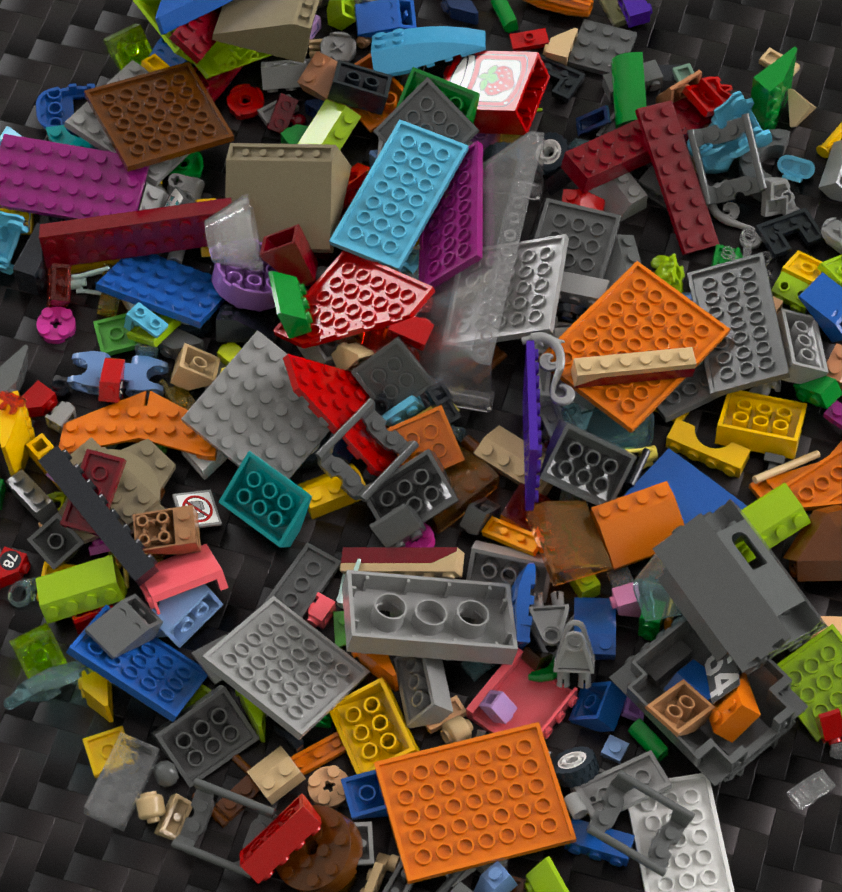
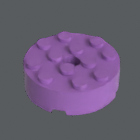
M234 241L232 245L222 247L217 254L212 273L213 286L223 299L233 304L236 308L261 312L275 307L268 272L278 271L260 257L262 246L260 241Z

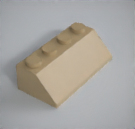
M499 425L483 438L474 455L478 460L525 489L524 441ZM543 452L542 457L538 458V460H541V467L546 455ZM540 479V486L535 488V490L539 491V498L544 500L553 485Z

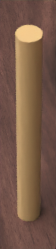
M818 450L757 474L752 477V481L757 484L820 458V452Z

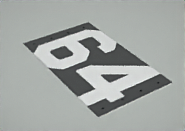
M711 652L703 656L711 702L713 704L738 687L740 679L737 664L731 656L717 662Z

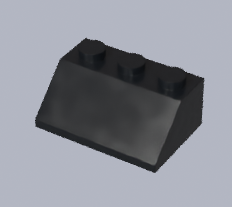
M338 59L327 99L349 105L353 108L366 110L373 114L382 115L388 98L392 75Z

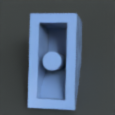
M496 861L481 874L473 892H510L518 884L499 861Z

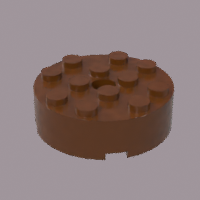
M312 805L321 817V829L314 836L310 835L305 839L303 847L298 851L294 850L289 855L288 861L282 866L278 865L276 870L286 884L301 892H338L353 879L357 872L356 867L363 853L362 838L357 826L345 815L328 806Z

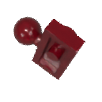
M280 93L266 128L280 134L288 128L290 122H292L293 126L296 124L306 126L307 120L304 115H293L298 100Z

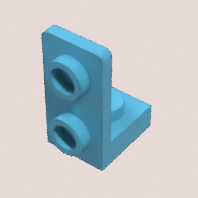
M138 302L126 314L124 327L131 331L135 326H140L153 337L158 338L168 328V323Z

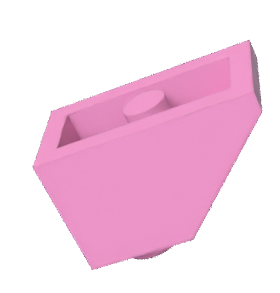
M636 581L612 588V596L609 599L612 608L617 609L618 615L640 617L643 609L642 598Z

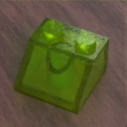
M140 24L130 25L103 39L111 58L120 71L132 60L141 65L142 60L149 57L152 52Z
M47 623L9 641L30 684L68 665Z

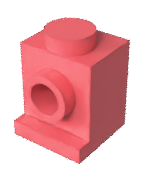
M318 592L316 594V603L313 602L308 609L309 618L307 622L315 628L318 626L324 629L332 618L333 612L336 611V602Z

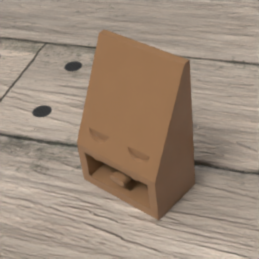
M193 505L133 514L134 540L138 538L146 547L143 549L144 553L183 555L201 552L198 513Z

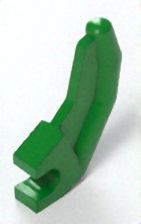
M555 656L547 668L532 671L531 674H528V680L547 682L557 679V672H553Z

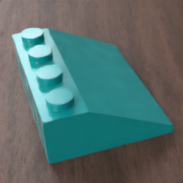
M248 451L220 498L219 503L281 548L291 547L300 532L312 495L251 451Z

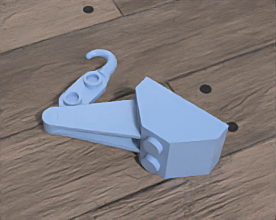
M206 584L161 600L158 605L161 614L158 615L155 609H152L163 621L155 637H169L180 648L224 604Z

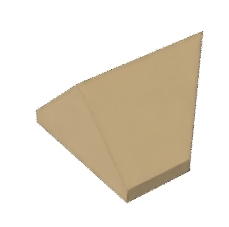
M788 89L790 127L794 128L813 112L816 107L794 89Z

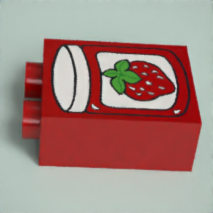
M481 51L465 57H461L459 54L455 56L452 65H448L444 71L445 80L480 93L474 125L479 130L478 133L527 135L550 79V75L539 52Z

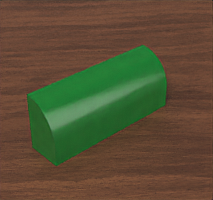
M643 52L623 53L611 60L616 129L637 120L635 110L646 107Z

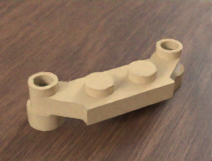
M379 852L373 868L368 870L367 884L360 892H379L386 872L395 871L401 860L400 856L394 854L390 856Z

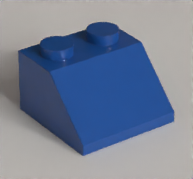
M694 659L680 669L664 688L667 691L684 679L712 704L706 669Z
M612 681L591 683V687L585 689L584 684L583 688L579 691L578 700L573 707L569 721L598 732L614 731L627 696Z

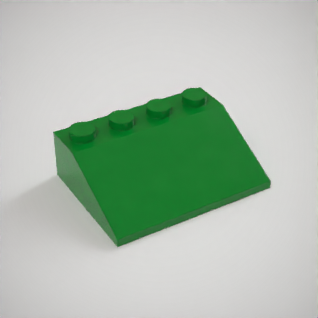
M793 47L753 77L751 98L754 101V105L751 110L763 131L776 128L788 100V89H791L796 61V47Z
M412 67L397 107L428 77L474 124L480 93Z

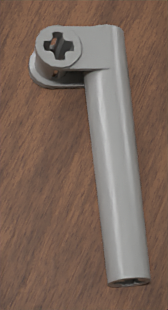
M174 173L168 178L167 192L171 194L173 188L177 186L189 193L194 200L201 199L205 183L199 178ZM186 250L169 252L167 260H173L182 264Z

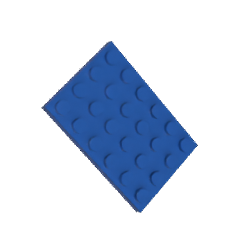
M157 254L122 258L96 283L97 291L135 305L139 302L151 311L197 328H201L226 301L215 290L211 274L179 264L173 260H167Z
M105 605L88 626L109 611L111 607ZM84 629L66 652L172 722L175 721L208 678V675L199 664L157 637L112 659Z

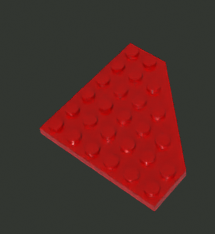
M343 250L307 291V295H304V298H307L310 309H307V311L311 313L313 323H310L312 332L289 339L281 322L274 328L273 332L275 336L306 349L413 318L435 293L433 286L383 264L364 259Z
M291 354L283 357L293 392L298 397H304L309 403L307 407L318 418L322 417L329 424L327 428L333 434L370 398L351 371ZM361 419L342 437L349 445L347 449L357 460L361 458L368 465L366 469L371 475L380 476L397 458V454L382 448L367 433L366 426Z

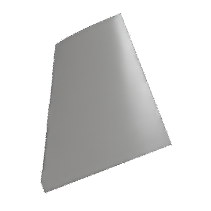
M778 177L765 178L767 189L762 192L761 215L765 217L778 214L786 215L800 210L795 204V196L790 191V184L787 179Z

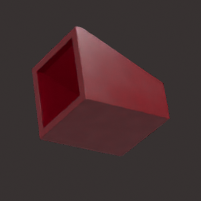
M299 224L263 237L260 257L279 273L297 277L299 283H303L304 286H308L315 281L318 261Z

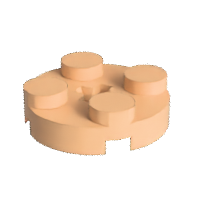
M336 765L316 770L308 779V793L312 802L315 805L328 806L332 809L342 806L346 802V797L341 779L348 777L347 774ZM326 784L335 785L332 792L323 789L326 787Z

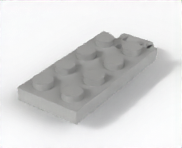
M650 750L596 775L594 779L586 784L573 787V793L568 794L564 801L574 820L581 819L587 813L592 818L596 810H603V803L600 800L619 770L659 793L671 789L672 784ZM633 788L624 794V805L621 811L639 804L650 797Z

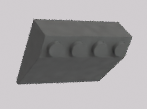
M560 419L551 436L539 475L543 481L592 504L600 505L616 499L637 456Z
M427 449L399 467L366 502L376 520L402 504H406L414 508L422 522L425 523L458 502L459 498L436 453Z
M219 685L183 710L174 722L169 720L151 733L189 787L193 786L196 778L202 780L229 761L234 755L239 754L260 739L223 685Z

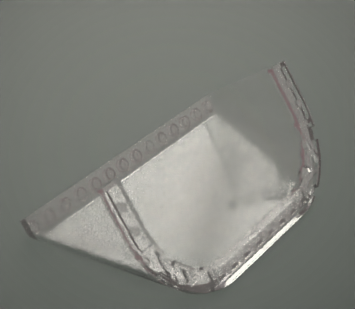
M527 132L483 162L482 259L434 288L435 293L414 316L427 318L434 324L424 350L421 351L405 344L435 384L441 381L444 382L453 396L451 401L460 408L489 413L492 410L495 392L491 391L492 358L529 199L540 201L543 188V132ZM419 244L413 249L419 250ZM419 266L417 267L414 274L405 272L404 274L418 280Z

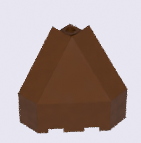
M833 505L813 510L809 516L811 523L800 530L783 557L789 559L790 576L797 578V581H842V506Z

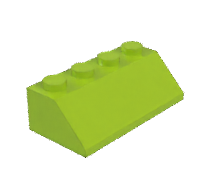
M326 99L297 144L336 145L341 150L360 120L361 115L346 105Z
M785 482L742 509L770 549L811 523L803 506ZM744 541L735 545L747 563L756 558Z
M113 554L35 579L39 606L47 624L125 599L128 591Z
M550 856L543 859L526 874L524 887L527 892H569Z

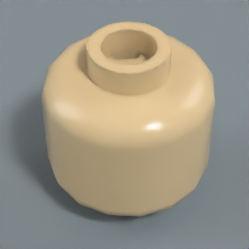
M456 716L443 723L442 730L440 731L442 739L446 744L471 739L473 725L469 719Z
M156 791L142 793L140 798L136 800L138 817L140 820H147V824L160 822L159 817L164 816L166 813L163 796L157 794Z

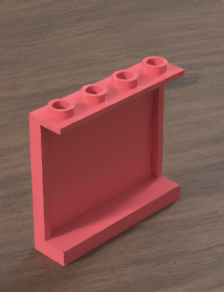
M207 544L201 546V552L175 555L159 561L155 565L159 572L140 586L150 609H155L158 615L161 613L157 602L215 580L221 591L229 588L223 570Z
M518 648L512 665L502 664L468 705L466 717L490 734L539 722L544 738L548 739L553 732V726L556 723L559 724L566 715L565 711L576 704L578 688L574 687L573 690L568 687L564 688L563 683L562 688L556 685L557 679L547 682L528 680V674L535 670L521 659L523 651ZM490 690L503 691L518 708L513 714V718L506 724L493 722L479 707Z

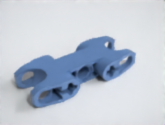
M98 351L73 354V364L87 370L82 375L68 377L67 385L69 388L87 394L99 395V381L105 358H111V356L105 352ZM133 356L131 363H125L124 389H126V395L131 397L147 391L148 399L150 391L160 396H164V387L149 380L154 375L168 373V363L149 356Z

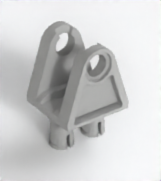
M556 591L550 594L552 605L544 606L542 593L538 592V601L536 600V593L531 594L535 597L534 605L529 607V616H533L530 629L541 652L550 653L545 648L547 645H556L558 648L568 623L569 604H564V592L558 591V599ZM557 649L555 650V652L552 653V659L555 656Z
M571 620L564 629L555 653L553 672H557L556 685L562 688L564 679V688L569 687L570 673H578V687L583 688L585 680V689L591 687V674H594L595 654L584 623L580 620ZM572 626H578L582 632H570L569 630Z

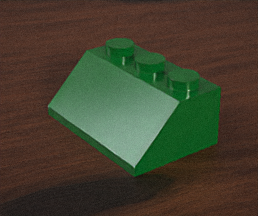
M275 271L268 272L276 312L289 339L312 332L310 323H313L311 313L307 311V309H310L307 298H304V295H307L304 284H300L295 276Z

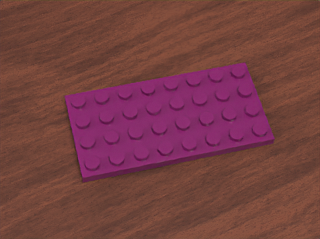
M4 134L0 145V208L68 220L137 211L150 166L127 172L118 154L115 152Z
M479 141L468 146V152L419 237L418 280L434 288L482 259L483 144Z

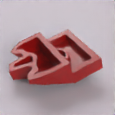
M709 76L701 78L698 84L685 86L682 93L699 110L701 115L709 117L714 115V109L728 100L732 95L730 93L733 88L731 85L721 84L719 77Z

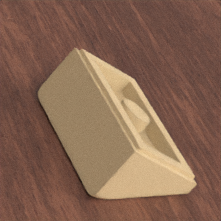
M177 793L171 795L165 807L166 813L160 818L154 833L174 840L181 833L185 819L190 815L193 808L191 806L192 802Z

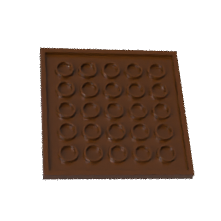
M190 62L84 90L87 102L127 172L234 141L232 131Z

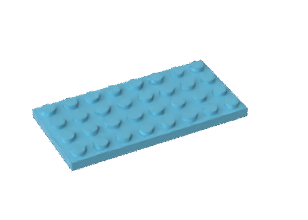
M399 119L330 238V245L400 272L468 152V145Z

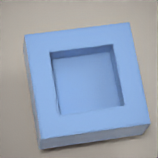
M610 735L601 751V756L620 764L629 747V743Z

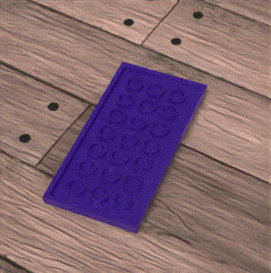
M526 340L522 398L526 511H534V502L538 503L539 491L535 490V488L540 486V475L536 474L541 472V460H538V458L542 457V444H539L541 443V430H539L541 429V416H539L540 402H538L540 401V389H538L539 375H537L539 374V362H535L538 361V349H535L534 340Z

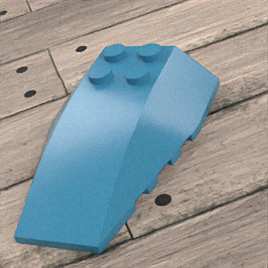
M449 26L398 28L393 32H379L372 36L371 56L373 70L392 75L393 77L410 73L412 67L418 69V67L426 65L429 68L435 66L434 62L452 61L453 56L459 54L461 57L478 53L486 50V33L484 30Z

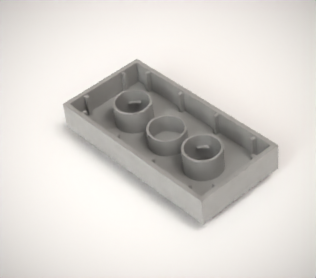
M355 570L346 571L342 584L347 652L512 665L518 651L510 584ZM380 611H389L391 617L383 615ZM461 617L471 618L472 624L466 622Z

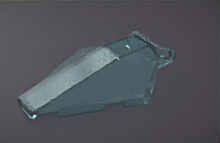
M78 660L48 668L20 683L12 696L4 700V707L11 710L27 701H31V703L35 701H49L61 694L59 688L70 683L73 686L77 685L78 679L82 677V671L85 670L87 675L94 671Z

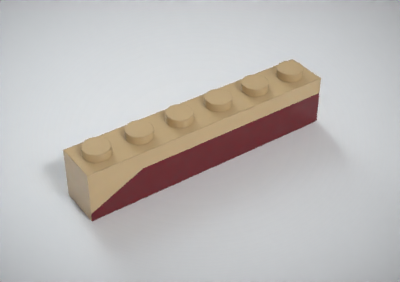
M693 347L574 358L571 374L574 388L693 377L697 363Z
M343 547L340 572L346 574L347 570H353L357 559H361L358 571L455 579V577H462L465 553L458 547Z

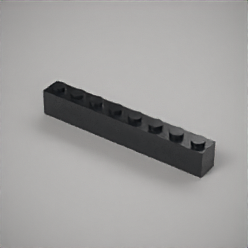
M58 446L54 447L39 459L38 462L140 587L159 572L155 566L158 562L151 554L146 555L143 549L146 547L138 538L134 540L131 537L133 531L126 523L122 525L118 521L121 517L114 508L109 510L106 506L109 502L103 494H96L94 490L97 487L90 478L87 480L83 478L82 475L85 472L81 467L70 462L72 456L66 449L61 450Z

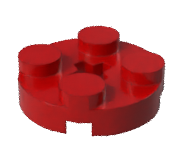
M250 84L235 86L230 91V95L227 96L228 109L238 120L255 117L258 115L257 110L264 107V95L258 87H250ZM243 99H246L247 101H250V102L244 104V103H243Z

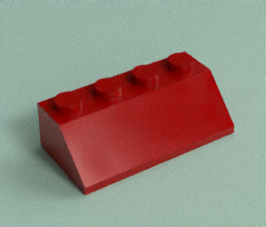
M300 794L240 851V867L258 884L262 880H268L278 865H284L294 850L298 851L303 847L305 839L310 835L314 836L321 829V817L303 794Z

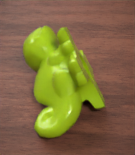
M673 253L670 257L666 255L654 257L651 261V266L656 269L655 274L683 293L684 267L678 265L676 254Z

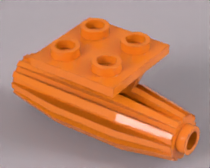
M523 0L538 8L580 17H589L594 0Z

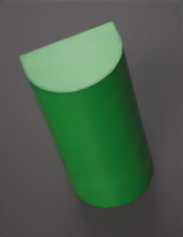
M491 0V5L505 32L510 33L518 30L517 19L508 1Z
M639 718L628 729L629 734L646 752L651 750L658 762L669 755L668 747L642 719Z

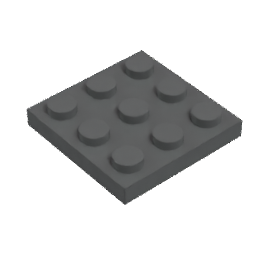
M584 19L568 59V66L600 75L611 73V60L619 54L632 51L637 38V32Z
M399 336L351 371L371 399L375 400L380 393H384L387 396L386 398L393 402L394 406L411 395L417 398L426 389L435 384Z

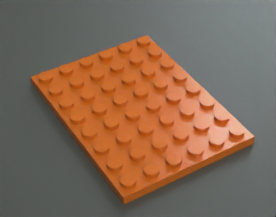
M636 261L558 338L565 341V343H561L565 352V368L560 380L571 386L574 391L632 433L686 377L574 388L571 374L574 358L693 347L697 367L729 334L730 328L640 262ZM549 347L544 353L553 354L554 357L550 362H555V352Z
M539 722L374 762L375 772L408 884L576 842L577 838Z

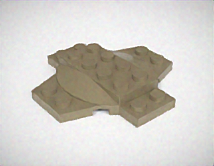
M91 437L70 454L72 456L70 462L81 467L87 449L124 458L127 461L110 510L112 508L116 510L121 517L118 521L122 525L126 523L133 531L132 535L134 536L133 514L165 509L160 504V491L165 487L175 471L176 464L149 438L122 450H107L105 447L102 448ZM68 498L58 512L62 517L69 500ZM74 530L85 542L84 544L100 538L99 536Z

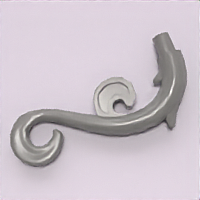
M725 179L720 183L717 182L712 187L718 188L728 180ZM727 202L723 206V213L718 209L717 204L707 205L712 216L721 223L750 231L755 235L756 238L749 241L745 237L746 231L740 234L739 240L743 248L753 250L761 245L762 240L754 227L736 221L740 214L737 204Z
M544 332L530 333L529 336L521 337L522 345H526V340H534L535 344H539L542 347L545 344L553 349L556 361L550 362L554 357L553 354L544 353L539 358V365L543 371L554 372L549 390L551 401L558 406L570 405L575 399V391L571 386L567 384L559 386L560 389L566 391L564 397H557L555 394L556 386L565 368V352L561 345L565 341Z

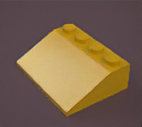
M742 390L729 393L726 396L717 424L715 444L727 446L734 442L750 449V451L763 454L769 452L783 455L785 458L795 459L807 403Z
M18 391L0 394V444L12 477L21 469L24 471L29 458L26 444L35 438L34 428L32 427L25 400L20 398Z
M383 677L345 696L329 712L356 774L375 770L374 762L419 751L413 735L406 725V720L395 696Z

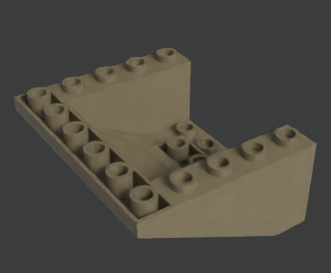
M233 0L222 6L212 40L304 63L313 21L318 5L321 6L322 0Z
M230 143L226 158L225 198H232L238 227V241L254 240L263 242L264 236L299 224L313 252L333 253L334 246L330 245L329 240L340 223L352 168L336 145ZM232 243L225 244V247L232 245Z

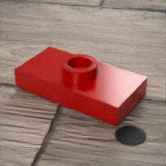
M546 28L509 34L513 51L520 52L545 47V44H549Z

